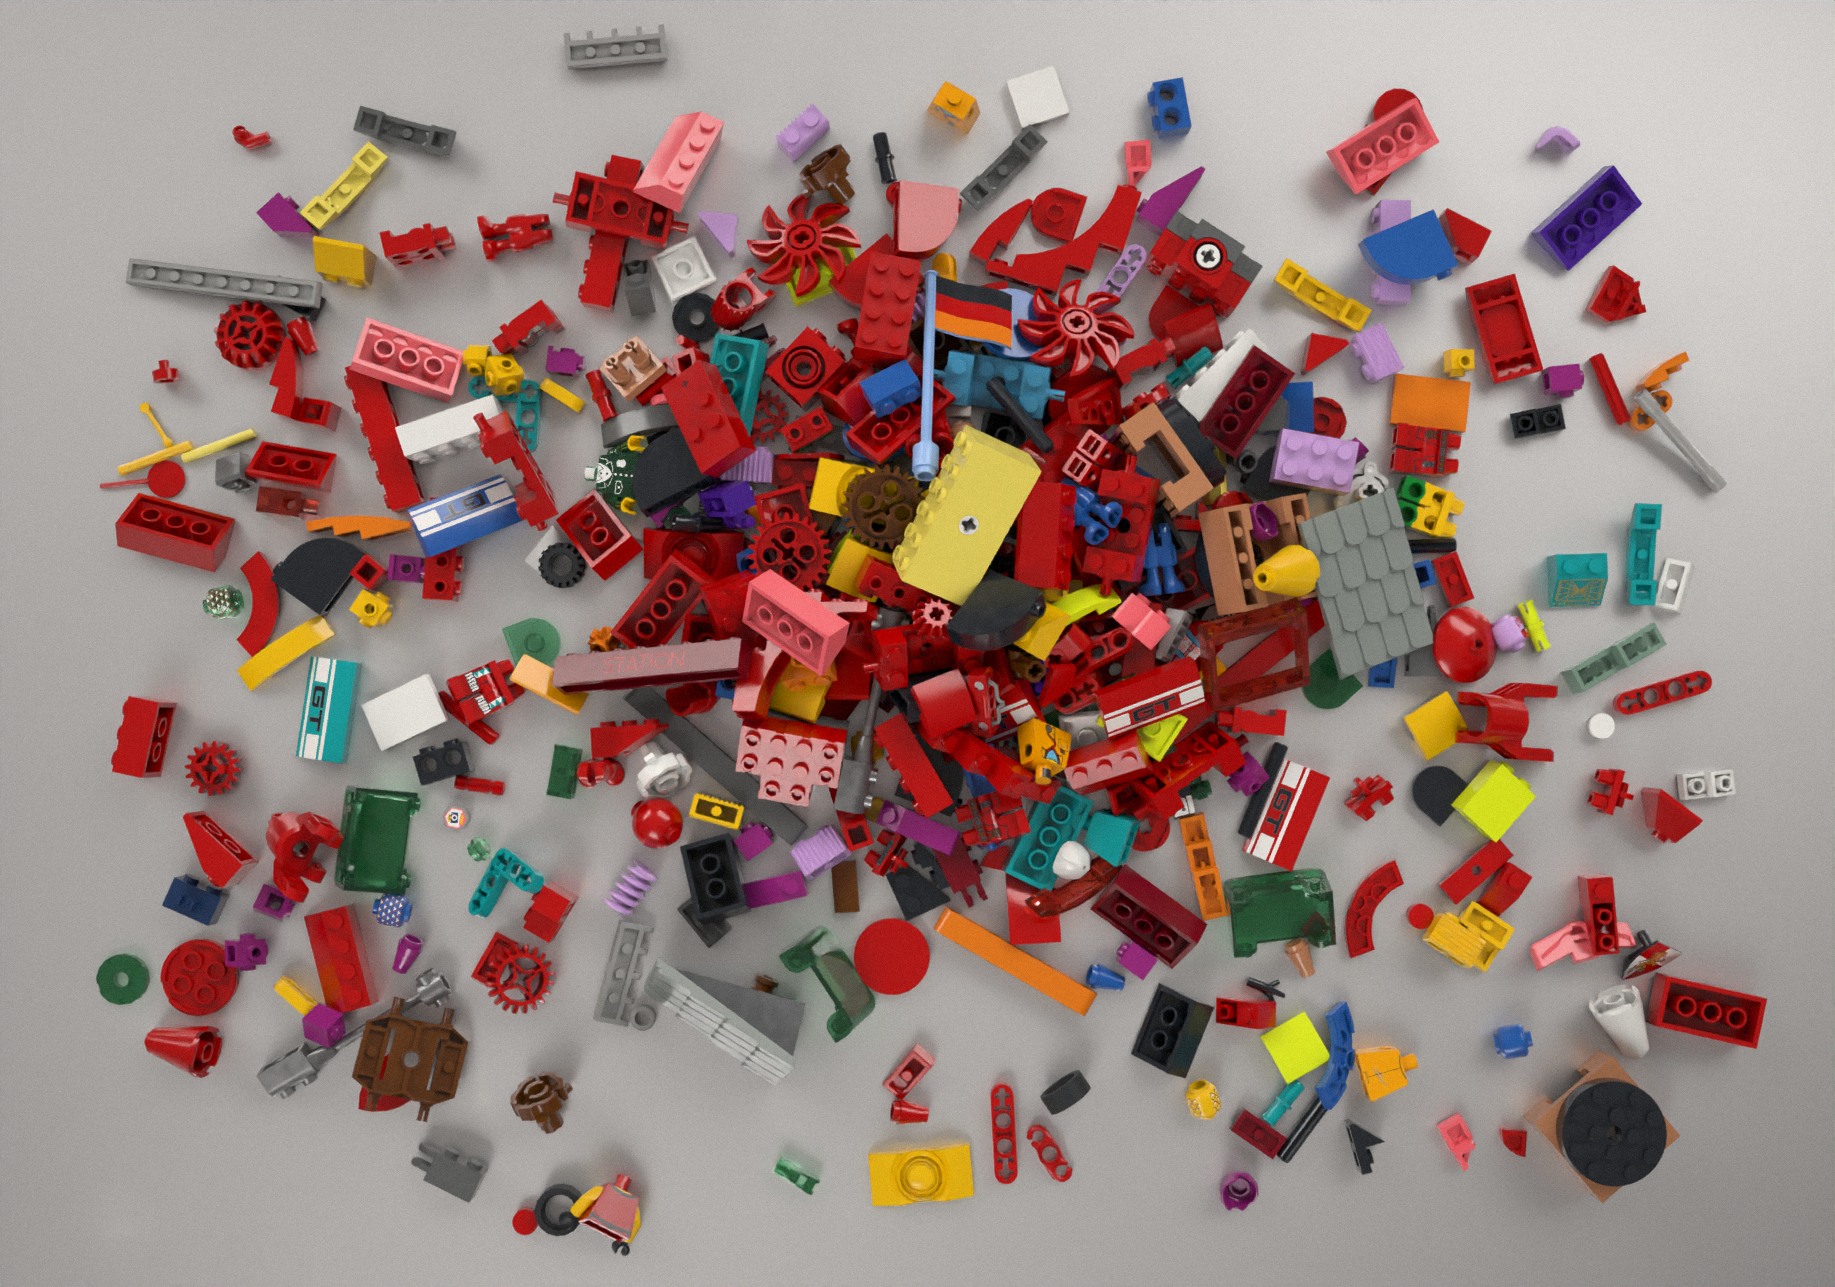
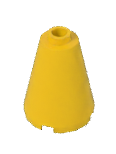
M1301 545L1286 546L1255 569L1253 574L1254 583L1260 590L1292 597L1307 595L1315 589L1317 578H1320L1319 561L1311 550H1307L1301 547Z

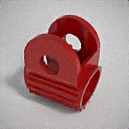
M754 268L745 270L734 281H729L727 285H723L711 308L713 322H716L718 324L717 327L723 328L724 331H738L746 322L751 321L763 312L776 298V293L773 290L769 289L762 294L754 285L752 279L757 273ZM744 289L749 291L752 298L749 306L738 295Z

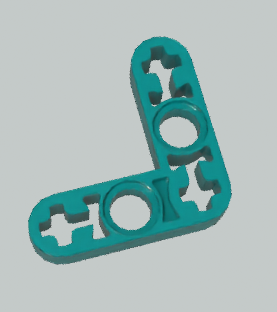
M476 376L470 380L468 391L474 398L480 399L492 395V392L488 390H483L481 395H479L478 391L474 390L475 386L480 385V382L485 387H488L485 376ZM524 380L521 382V390H529L530 386H532L537 391L536 394L531 396V399L524 393H513L508 397L496 396L495 394L494 396L501 402L517 403L515 425L523 439H525L526 432L520 431L521 427L534 429V432L528 431V439L532 441V444L527 445L530 452L533 453L539 443L543 391L535 381ZM525 411H533L535 414L534 421L531 424H524L521 418L522 414Z
M505 848L498 850L469 902L468 909L470 914L480 918L488 917L508 881H511L523 891L531 894L538 893L543 887L544 875L517 853ZM521 865L519 874L516 876V872ZM495 879L494 886L491 888L492 882Z

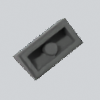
M689 898L677 908L708 948L732 930V926L726 919L706 925L698 922L692 898Z

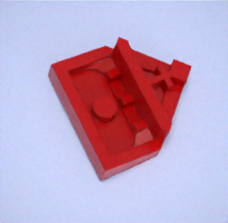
M1608 266L1585 310L1605 322L1621 320L1645 313V304L1642 305L1638 289L1640 281L1634 282L1631 276L1616 266Z

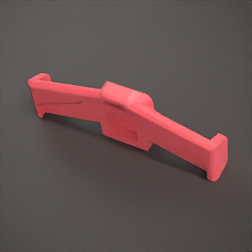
M1581 920L1568 923L1566 927L1535 942L1530 948V955L1537 971L1569 954L1574 964L1596 959L1600 956L1593 955L1586 924ZM1617 922L1619 948H1635L1637 944L1628 923Z

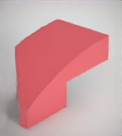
M1150 140L1124 142L1127 182L1129 185L1136 186L1152 165Z
M1456 1113L1436 1125L1460 1167L1466 1171L1469 1167L1467 1161L1470 1152L1474 1150L1476 1144L1472 1141L1473 1136L1462 1116Z

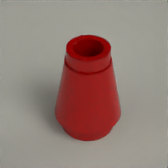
M305 316L297 318L286 325L288 328L287 333L304 352L305 356L319 350L311 322L307 321Z
M903 1099L892 1102L890 1120L896 1122L897 1125L927 1123L929 1116L928 1107Z

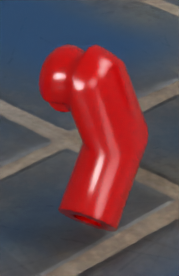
M240 125L232 130L234 140L250 150L272 143L267 131L254 135Z

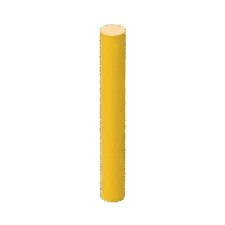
M190 440L118 466L117 469L119 474L123 476L193 449Z

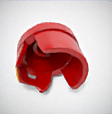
M718 681L688 683L668 688L665 693L667 704L677 716L707 713L713 709L721 698L715 696Z

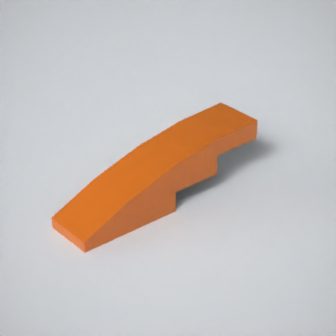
M340 516L306 522L308 532L314 534L334 530L335 536L346 537L360 533L361 538L366 541L414 530L411 522L373 516Z
M1199 812L1195 813L1194 816L1178 819L1202 920L1206 921L1228 916L1219 870L1215 862L1204 813Z

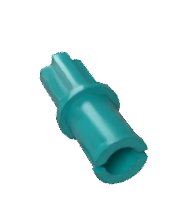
M1203 347L1187 361L1184 359L1181 366L1166 376L1168 382L1172 383V387L1176 389L1189 377L1195 376L1199 369L1213 359L1211 351Z
M1298 1080L1288 1084L1279 1096H1274L1276 1098L1275 1101L1262 1114V1117L1275 1126L1288 1109H1292L1290 1106L1305 1089L1303 1084Z

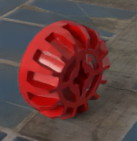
M244 300L241 304H231L228 306L229 310L225 314L221 313L218 317L220 319L218 327H214V333L217 335L215 346L222 353L221 356L234 366L249 371L262 370L277 361L284 337H287L286 327L281 317L274 310L260 302ZM252 316L257 321L254 323L242 322L239 317ZM236 320L238 325L234 329V334L229 337V328L233 321ZM246 346L252 348L250 350H240Z

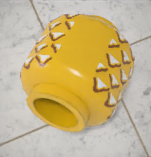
M1206 1080L1192 1082L1185 1092V1100L1190 1114L1195 1118L1210 1120L1216 1116V1113L1222 1107L1216 1086Z

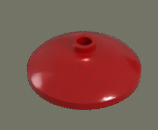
M1470 607L1454 608L1446 612L1435 626L1432 638L1434 642L1432 643L1434 660L1440 671L1455 682L1472 683L1478 681L1490 671L1494 664L1497 644L1492 632L1493 626L1483 613Z

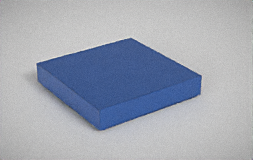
M1313 382L1288 383L1280 396H1283V399L1290 403L1289 430L1314 433Z

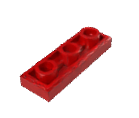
M1500 839L1497 842L1489 840L1441 881L1438 886L1457 905L1514 855ZM1474 866H1477L1478 868L1476 874L1472 873V868Z

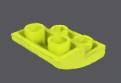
M1305 1012L1260 1036L1287 1085L1329 1061L1330 1054Z

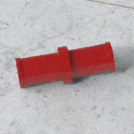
M598 369L587 373L585 377L593 393L592 400L597 403L603 422L618 416L611 400L612 393L610 389H607L601 371Z

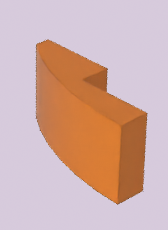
M1683 352L1653 368L1637 384V392L1643 389L1652 392L1662 388L1661 383L1669 379L1668 375L1682 370L1681 365L1689 361L1687 353Z

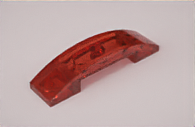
M1098 856L1091 860L1090 870L1080 879L1071 880L1053 892L1044 888L1027 898L1025 904L1039 917L1062 914L1080 906L1098 894L1115 878L1123 868V865L1113 866L1101 856Z

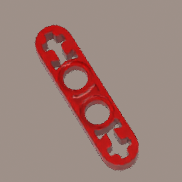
M1692 671L1621 692L1614 697L1613 707L1616 712L1622 715L1638 713L1705 693L1711 688L1712 678L1705 671ZM1697 677L1703 678L1704 683H1701L1700 687H1688L1686 684L1696 681ZM1672 682H1676L1680 686V693L1677 696H1672L1668 691V687ZM1648 689H1652L1656 693V700L1651 704L1644 699V694ZM1624 697L1626 700L1637 698L1639 702L1629 704L1628 710L1626 707L1621 706V703L1624 702Z
M999 1082L992 1087L990 1092L994 1173L998 1182L1010 1184L1015 1181L1018 1173L1014 1095L1010 1085ZM1000 1088H1004L1005 1093H1009V1096H1005L1004 1101L1005 1107L1010 1105V1109L999 1108L995 1110V1106L1000 1107L999 1097L995 1096V1094L999 1093ZM999 1114L1009 1115L1011 1120L1008 1126L1000 1127L997 1125L996 1118ZM1002 1139H1007L1012 1143V1148L1006 1153L1000 1152L997 1148L998 1142ZM1013 1156V1160L1008 1159V1168L1013 1170V1172L1009 1173L1007 1178H1004L1003 1173H999V1171L1003 1170V1159L997 1161V1158L1006 1159Z

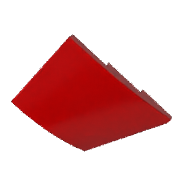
M1005 872L1010 945L1061 942L1057 888L1053 887L1049 894Z

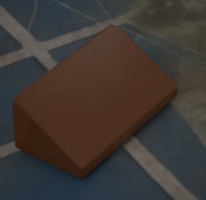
M856 860L841 861L831 868L835 913L860 912Z

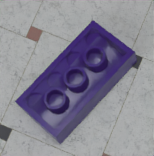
M1614 165L1604 166L1535 228L1531 234L1561 267L1569 271L1638 209L1642 202Z

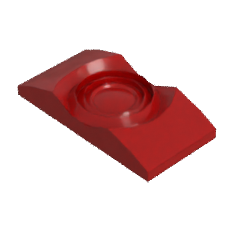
M1515 274L1466 287L1465 292L1470 319L1477 332L1482 359L1493 384L1543 371L1544 369Z
M666 528L643 529L644 578L652 579L675 549L711 575L716 581L740 572L737 566L736 555L744 551V532L700 530L698 533H694L690 530Z

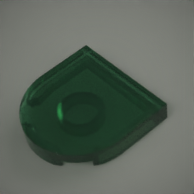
M530 618L502 629L516 666L524 654L548 666L556 659L555 657L560 652L561 638L559 632L554 625H551L546 620Z
M1330 648L1306 668L1301 679V689L1304 697L1310 704L1320 709H1333L1343 705L1363 687L1354 675L1340 680Z

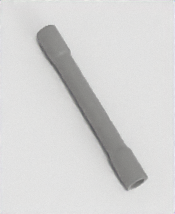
M1646 389L1637 393L1633 398L1635 402L1668 436L1699 472L1700 477L1712 491L1718 492L1724 488L1727 482L1713 466L1708 464L1664 413Z

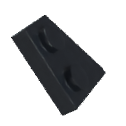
M911 865L907 869L904 867L898 868L896 873L889 872L886 874L906 921L951 901L948 895L934 886L932 882L922 876Z

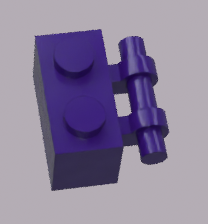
M722 481L698 493L707 516L722 517L723 525L730 529H749L754 526L755 519L744 512L756 505L754 491L747 481Z

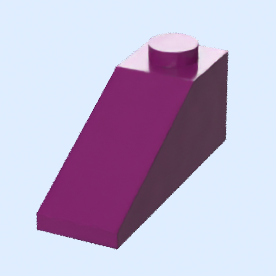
M1201 166L1156 191L1149 200L1144 198L1136 210L1139 213L1136 221L1161 236L1176 211H1179L1202 177L1205 168Z
M886 799L876 820V824L950 856L961 833L931 818L926 819L924 815L919 816L916 811Z
M801 869L745 883L751 908L780 903L809 894L806 879Z

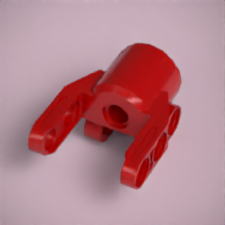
M1117 628L1091 641L1086 650L1067 663H1073L1077 670L1070 690L1053 701L1054 707L1063 714H1071L1082 708L1083 712L1098 711L1093 691L1127 678L1121 677L1124 654L1128 653L1133 646V636L1126 629ZM1122 634L1126 635L1128 638L1126 645L1116 647V637ZM1098 646L1103 647L1105 651L1103 657L1094 659L1092 656L1093 649ZM1114 663H1120L1122 666L1121 672L1115 676L1110 675V666Z
M1508 683L1489 694L1458 692L1457 702L1460 705L1487 707V719L1484 732L1469 730L1455 732V743L1487 745L1504 759L1554 762V752L1551 749L1522 747V739L1529 727V712L1524 703V697L1555 698L1558 696V686Z
M310 811L303 814L289 812L276 817L270 823L265 836L267 845L275 856L273 862V882L287 898L300 903L305 901L309 888L300 877L320 884L327 872L321 863L317 864L311 860L319 843L339 849L344 839L343 834L330 819ZM304 842V846L300 850H293L297 843Z

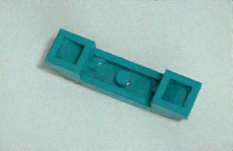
M1635 503L1633 508L1626 554V590L1628 604L1655 606L1657 580L1653 579L1657 530H1660L1662 504Z

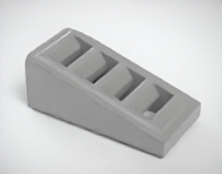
M1170 608L1166 610L1165 615L1171 619L1168 624L1172 627L1159 641L1156 658L1165 664L1171 662L1193 619L1191 614L1183 610Z

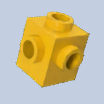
M512 353L487 357L485 381L487 386L492 388L496 396L520 392L521 382L524 381V371L521 366H518Z
M363 589L349 610L359 616L358 622L371 629L372 626L379 628L382 625L386 626L393 617L392 610L394 606L388 603L390 598L383 593L377 591L375 594L370 590Z

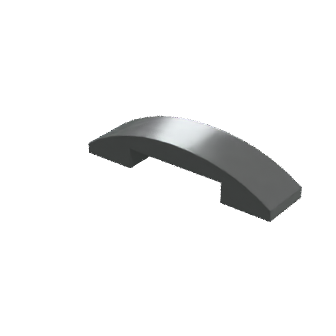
M360 106L353 128L356 132L381 141L442 156H450L457 133L447 128L435 125L427 126L389 116L383 111Z
M1029 124L980 176H977L960 192V195L977 211L981 210L1013 181L1048 141Z
M669 404L632 410L601 424L603 447L606 449L625 445L632 435L643 436L666 431L679 425Z

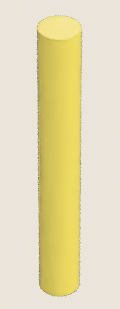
M251 428L182 453L181 457L184 463H188L257 438L255 430Z

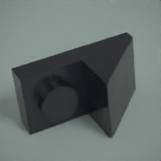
M1344 1120L1357 1170L1362 1175L1372 1173L1370 1164H1374L1370 1149H1366V1147L1384 1143L1385 1141L1352 1120Z

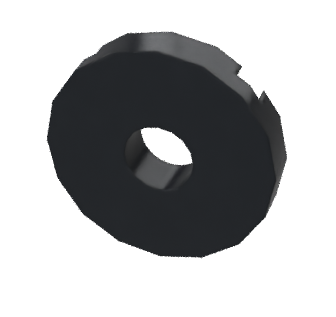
M698 292L681 298L675 305L672 314L673 325L677 333L696 343H705L713 339L721 329V327H717L718 324L716 322H713L714 319L711 316V308L715 300L707 294ZM701 312L704 314V320L701 324L696 325L691 322L690 318L693 313Z

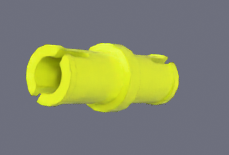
M1533 600L1526 601L1528 611L1524 602L1516 605L1524 621L1525 628L1529 633L1535 652L1542 651L1539 640L1544 650L1550 648L1551 644H1549L1543 629L1545 624L1543 620L1539 619Z

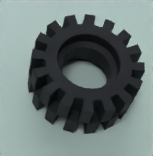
M558 542L554 545H549L548 549L543 550L541 553L543 555L538 561L540 562L538 569L541 571L542 579H545L549 585L557 588H571L584 577L587 564H585L584 557L575 546L569 543ZM559 556H567L572 562L571 571L566 575H558L553 569V562Z

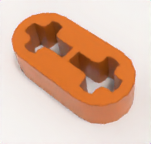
M1664 390L1651 393L1654 399L1663 398L1661 403L1663 406L1660 407L1666 413L1672 406L1671 395ZM1639 405L1630 413L1631 420L1628 422L1631 429L1638 432L1647 430L1655 424V421L1650 416L1644 419L1646 424L1642 423L1639 425L1637 423L1638 416L1645 414Z

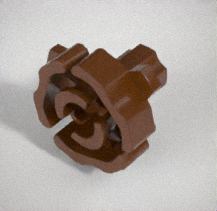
M841 144L821 152L811 160V165L808 164L802 169L799 174V180L806 188L803 191L805 198L810 197L817 190L821 191L824 189L839 204H844L854 196L855 189L846 179L849 175L846 169L851 161L849 159L850 155Z
M542 1072L538 1075L540 1081H536L534 1076H530L521 1082L517 1090L511 1095L510 1104L517 1117L520 1116L522 1121L536 1120L541 1130L548 1134L562 1127L564 1121L559 1109L562 1108V1101L568 1099V1094L573 1088L570 1083H564L563 1079L557 1077L555 1073Z

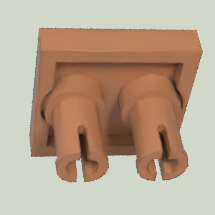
M638 336L628 339L629 343L624 342L623 348L616 354L609 355V360L605 358L603 365L599 367L628 403L667 371L665 366Z

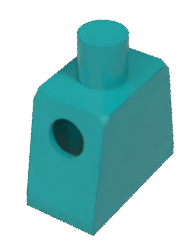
M1105 808L1095 811L1093 817L1087 816L1082 829L1087 831L1084 844L1113 866L1117 867L1127 863L1142 819L1137 820L1134 816L1125 813L1114 816L1110 809Z

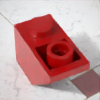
M1217 997L1216 1023L1257 1030L1276 1027V1001L1256 998Z

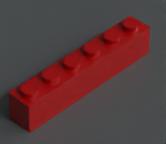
M611 155L610 162H606L604 176L607 179L636 185L645 167L641 160ZM620 202L614 206L613 210L618 215H625L628 212V206ZM595 230V235L590 236L588 249L591 250L590 258L585 260L583 274H586L585 282L580 284L578 290V299H581L580 302L584 307L614 313L629 243L628 237Z
M350 366L345 367L347 374L344 376L345 384L353 392L355 399L352 400V405L355 412L361 416L363 423H360V429L365 438L368 437L370 443L368 453L373 462L376 461L378 471L375 473L379 484L384 486L386 494L383 495L387 508L399 514L409 508L425 503L426 500L413 461L404 456L395 427L401 425L387 382L350 370Z

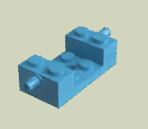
M953 349L949 351L948 362L944 371L934 369V374H937L934 375V380L942 381L943 387L955 396L956 400L951 403L955 405L991 406L1005 410L987 390L986 383L995 376H1000L1005 380V388L1032 418L1042 419L1045 416L1048 399L1063 402V396L1065 395V391L1050 389L1053 367L1041 366L1032 362L1008 358L1003 359L996 356Z

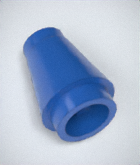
M1091 964L1086 974V984L1091 985L1093 989L1122 991L1125 985V977L1100 964Z

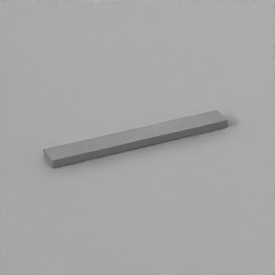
M132 258L129 259L126 283L129 285L312 308L320 307L323 283L319 281Z

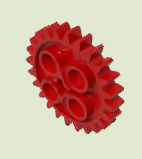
M785 512L784 520H781L777 514L774 515V523L765 519L767 525L765 529L757 526L761 534L759 536L751 535L756 544L748 545V548L754 550V554L748 555L747 558L755 560V563L749 566L750 569L758 570L755 578L771 569L803 592H805V586L814 589L812 583L814 580L822 583L818 575L820 573L828 574L823 565L831 564L830 560L825 559V555L831 554L832 551L824 548L825 545L830 543L828 539H821L825 531H815L818 523L814 522L809 526L810 517L806 516L800 521V514L796 513L794 518L791 519L788 512ZM787 529H792L795 533V538L791 543H784L782 540V534ZM772 539L778 540L788 550L794 548L793 555L808 567L807 570H803L791 559L785 560L786 554L772 543ZM806 546H812L814 549V557L811 560H804L802 558L801 552ZM769 549H775L778 553V558L773 563H768L765 559V553ZM791 565L797 568V576L793 580H788L784 574L785 569Z

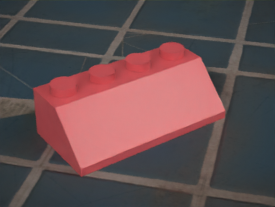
M704 112L676 116L633 192L680 213L721 141L724 122Z
M771 569L749 582L742 622L819 676H822L844 646L850 623Z

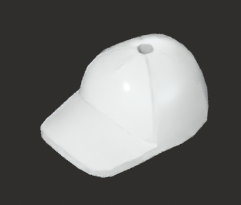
M1067 841L1059 849L1053 864V871L1057 876L1065 879H1080L1091 871L1093 867L1092 856L1081 844L1075 841Z

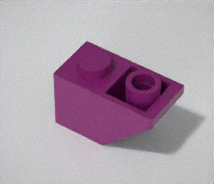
M278 192L256 212L280 237L313 238L314 236H319V233L314 229L315 226L297 211L300 206L289 195L285 198Z

